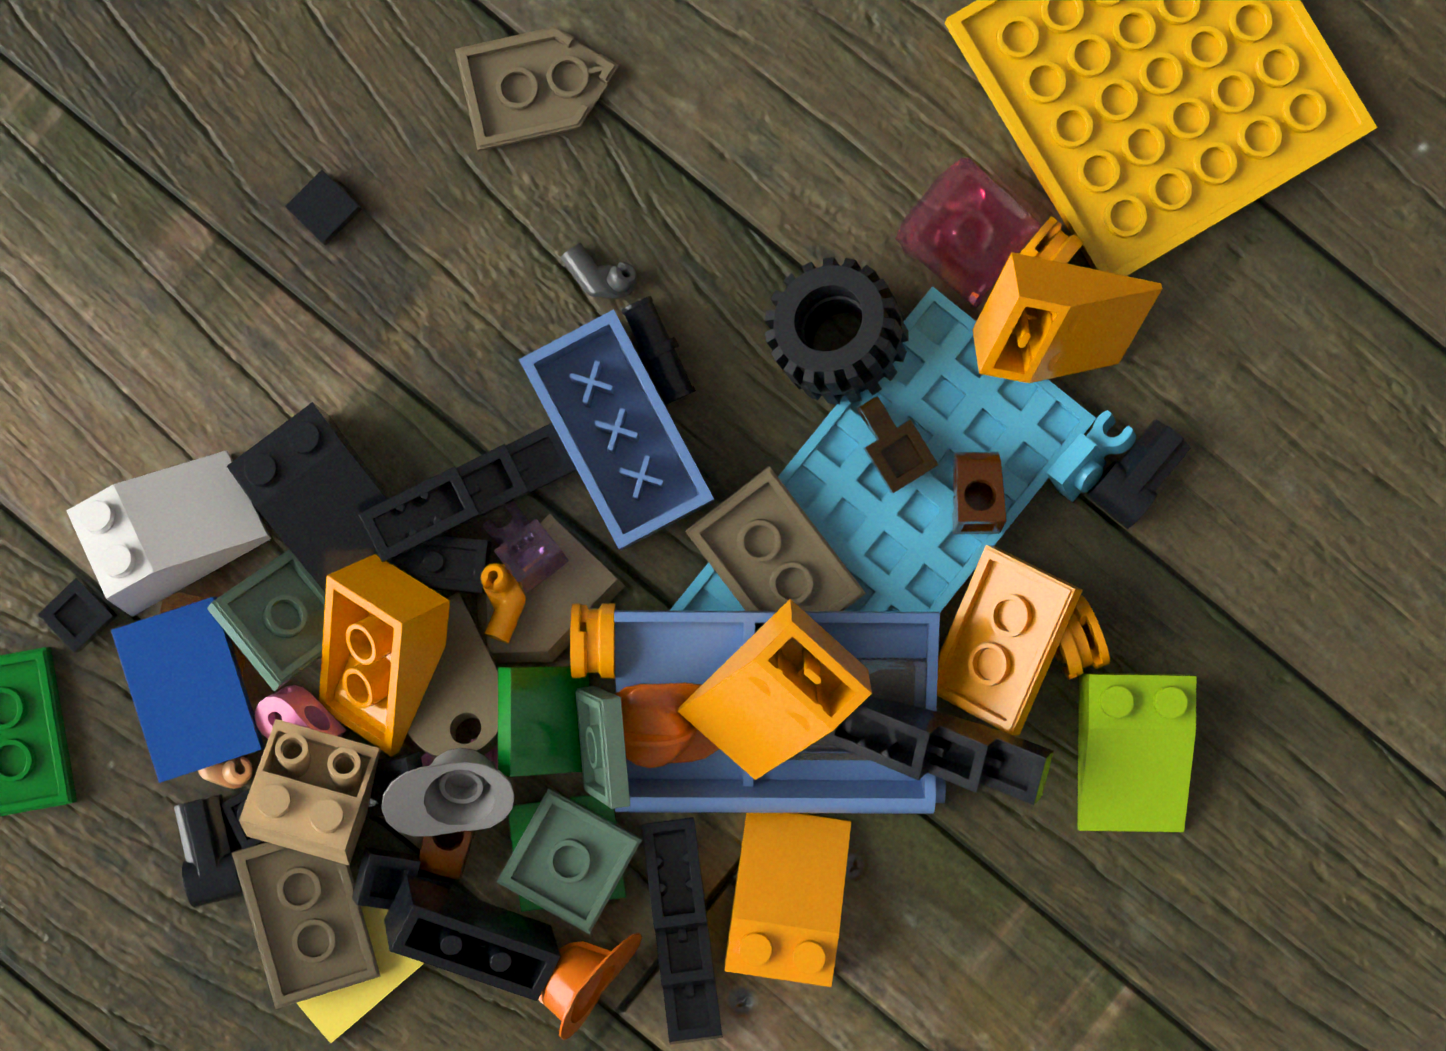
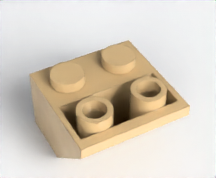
M275 719L239 819L246 836L350 866L367 815L380 748Z

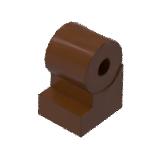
M955 452L953 459V534H1000L1006 523V510L999 452Z
M475 831L424 836L419 856L421 861L419 870L460 881Z

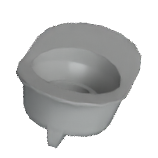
M456 748L447 750L437 756L430 766L407 771L392 781L383 794L381 809L386 822L396 831L413 837L435 836L493 827L503 821L513 808L515 794L511 782L500 770L496 769L493 761H490L484 754L473 749Z

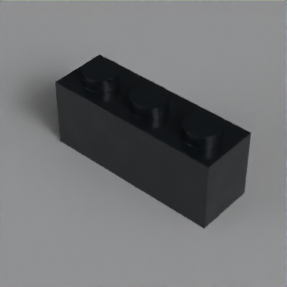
M408 874L384 918L390 952L538 1001L561 957L551 925Z

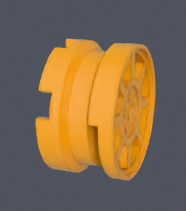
M1051 216L1020 254L1068 263L1084 244V241L1075 234L1071 236L1066 235L1061 231L1062 224Z
M1080 595L1055 653L1057 661H1061L1063 664L1067 663V666L1063 667L1062 670L1069 680L1082 675L1083 668L1092 665L1095 669L1110 664L1109 651L1104 635L1091 606L1083 595Z
M572 603L570 624L572 678L586 677L587 673H599L601 678H615V603H602L599 609H588L587 605Z

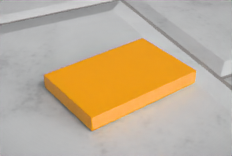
M986 545L938 656L937 696L1003 732L1019 736L1083 590L995 546Z

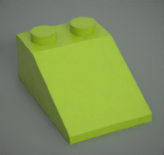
M1083 673L1079 676L1077 830L1184 832L1196 736L1197 676L1145 673Z

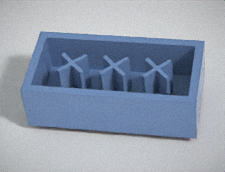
M614 309L519 359L619 550L622 551L714 502L708 486Z

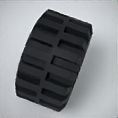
M835 257L823 258L822 267L816 268L813 262L801 266L804 274L796 278L791 273L783 281L787 286L784 292L776 290L770 299L776 309L766 311L765 322L771 330L766 331L765 336L767 344L773 350L771 352L772 356L792 383L799 390L803 389L809 397L817 401L823 396L828 404H840L841 396H846L850 403L862 401L860 393L867 389L873 396L882 390L878 384L882 378L885 377L891 381L898 372L893 363L895 361L904 362L907 353L902 342L909 341L908 329L903 322L906 318L884 279H880L876 271L868 265L861 269L856 260L845 258L842 266H840ZM842 312L862 314L860 329L847 345L833 351H817L812 349L814 335L826 319Z

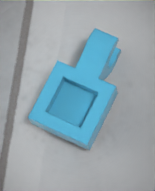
M1108 410L1097 417L1093 428L1086 436L1080 433L1046 472L1056 490L1071 502L1081 492L1086 493L1091 490L1100 480L1103 467L1106 465L1104 459L1106 455L1126 452L1133 446L1136 440V434L1130 426L1123 429L1122 433L1116 437L1107 436L1108 430L1116 422L1113 414Z

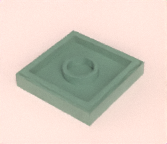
M290 549L212 601L207 608L274 692L322 658L326 593Z
M597 686L577 688L575 695L584 791L611 809L629 807L630 796L621 697Z
M549 787L498 878L497 883L590 934L642 838Z

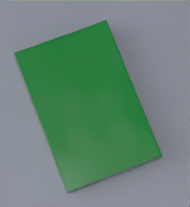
M51 647L0 655V816L77 802Z

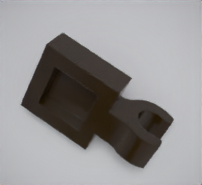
M878 396L856 408L868 429L877 439L863 449L891 493H895L938 466L937 461L913 422L908 420L896 427Z

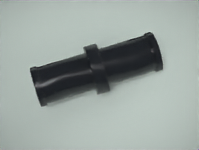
M648 296L621 309V312L625 315L642 351L638 354L642 364H648L663 395V401L665 405H668L696 390L694 386L692 387L675 349L679 347L676 338H669L652 302L653 299L651 296Z

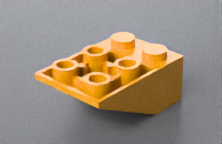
M1011 252L972 329L979 374L1033 383L1119 364L1162 291V284Z
M789 599L678 708V713L756 780L832 732L872 694L868 669L794 601Z

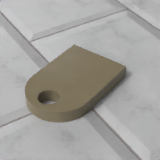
M457 592L447 598L450 600L445 649L408 731L413 741L434 758L447 750L456 748L473 749L485 755L498 744V666L464 597ZM469 718L479 719L481 722L479 736L471 743H458L456 740V730L459 724Z

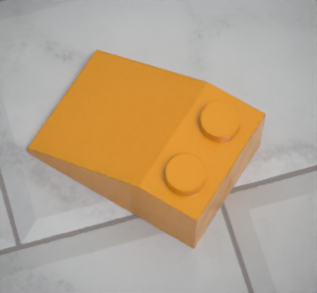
M376 554L327 575L319 702L335 719L377 748H380L389 756L399 753L445 649L450 600L387 561L382 562Z
M746 813L724 960L725 972L832 987L840 932L851 820L805 813Z

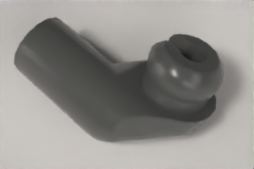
M581 243L567 250L560 258L585 293L592 297L615 299L625 297L633 291L637 281V273L630 264L620 262L618 266L597 265Z

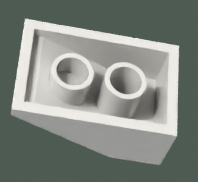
M227 450L113 484L66 510L106 599L130 616H135L271 539L257 508L227 468V465L233 462Z

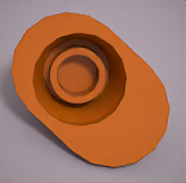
M686 682L638 684L626 686L614 695L621 697L626 759L637 766L656 768L663 767L668 763H685L705 759L716 752L719 748L678 713V708L702 684Z
M640 933L632 934L612 951L585 941L569 943L559 948L561 957L538 1000L562 1021L559 1037L563 1040L570 1038L582 1026L603 991L632 958L642 940Z

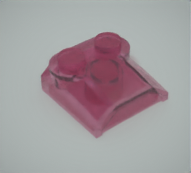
M961 157L940 174L903 220L895 239L909 257L919 260L973 307H978L982 302L981 298L1000 276L1011 252L1018 253L1031 236L1040 230L1042 225L970 158Z

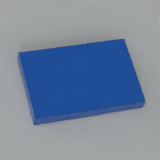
M210 597L111 630L159 783L265 749L260 731L256 726L255 715L230 637L207 609L217 597Z

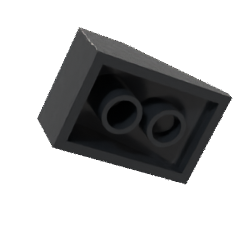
M313 402L227 465V468L257 510L325 593L328 574L373 554L378 555L358 514L390 498L332 418Z

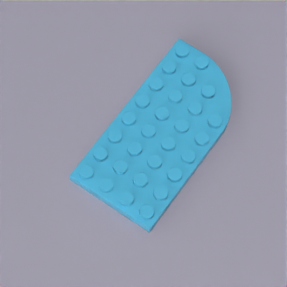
M933 286L904 321L908 329L909 341L902 342L907 351L904 362L895 361L893 363L898 372L891 381L885 377L878 382L882 390L873 396L868 389L861 392L862 401L850 403L847 397L843 396L840 404H837L778 476L866 593L844 611L940 613L976 569L985 546H994L1047 481L1049 476L1046 472L1077 436L1080 433L1084 434L1097 419L1048 379L1024 383L979 374L972 331L976 321ZM877 396L896 427L908 420L913 422L938 463V466L895 493L889 491L863 449L877 439L868 429L856 408ZM955 452H999L1006 510V523L1000 534H953V459ZM708 562L670 611H745V609ZM897 658L856 659L868 669L869 673L885 667Z

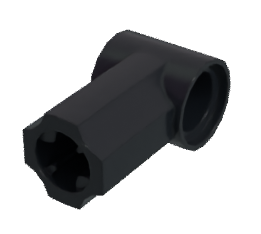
M1156 419L1152 421L1120 461H1114L1102 473L1100 480L1088 491L1086 496L1123 527L1129 529L1148 510L1158 495L1155 492L1157 488L1181 462L1191 447L1176 431Z
M222 794L174 806L186 859L182 863L183 885L192 907L244 896L232 852L238 851V849H234L228 820L221 806L224 803Z

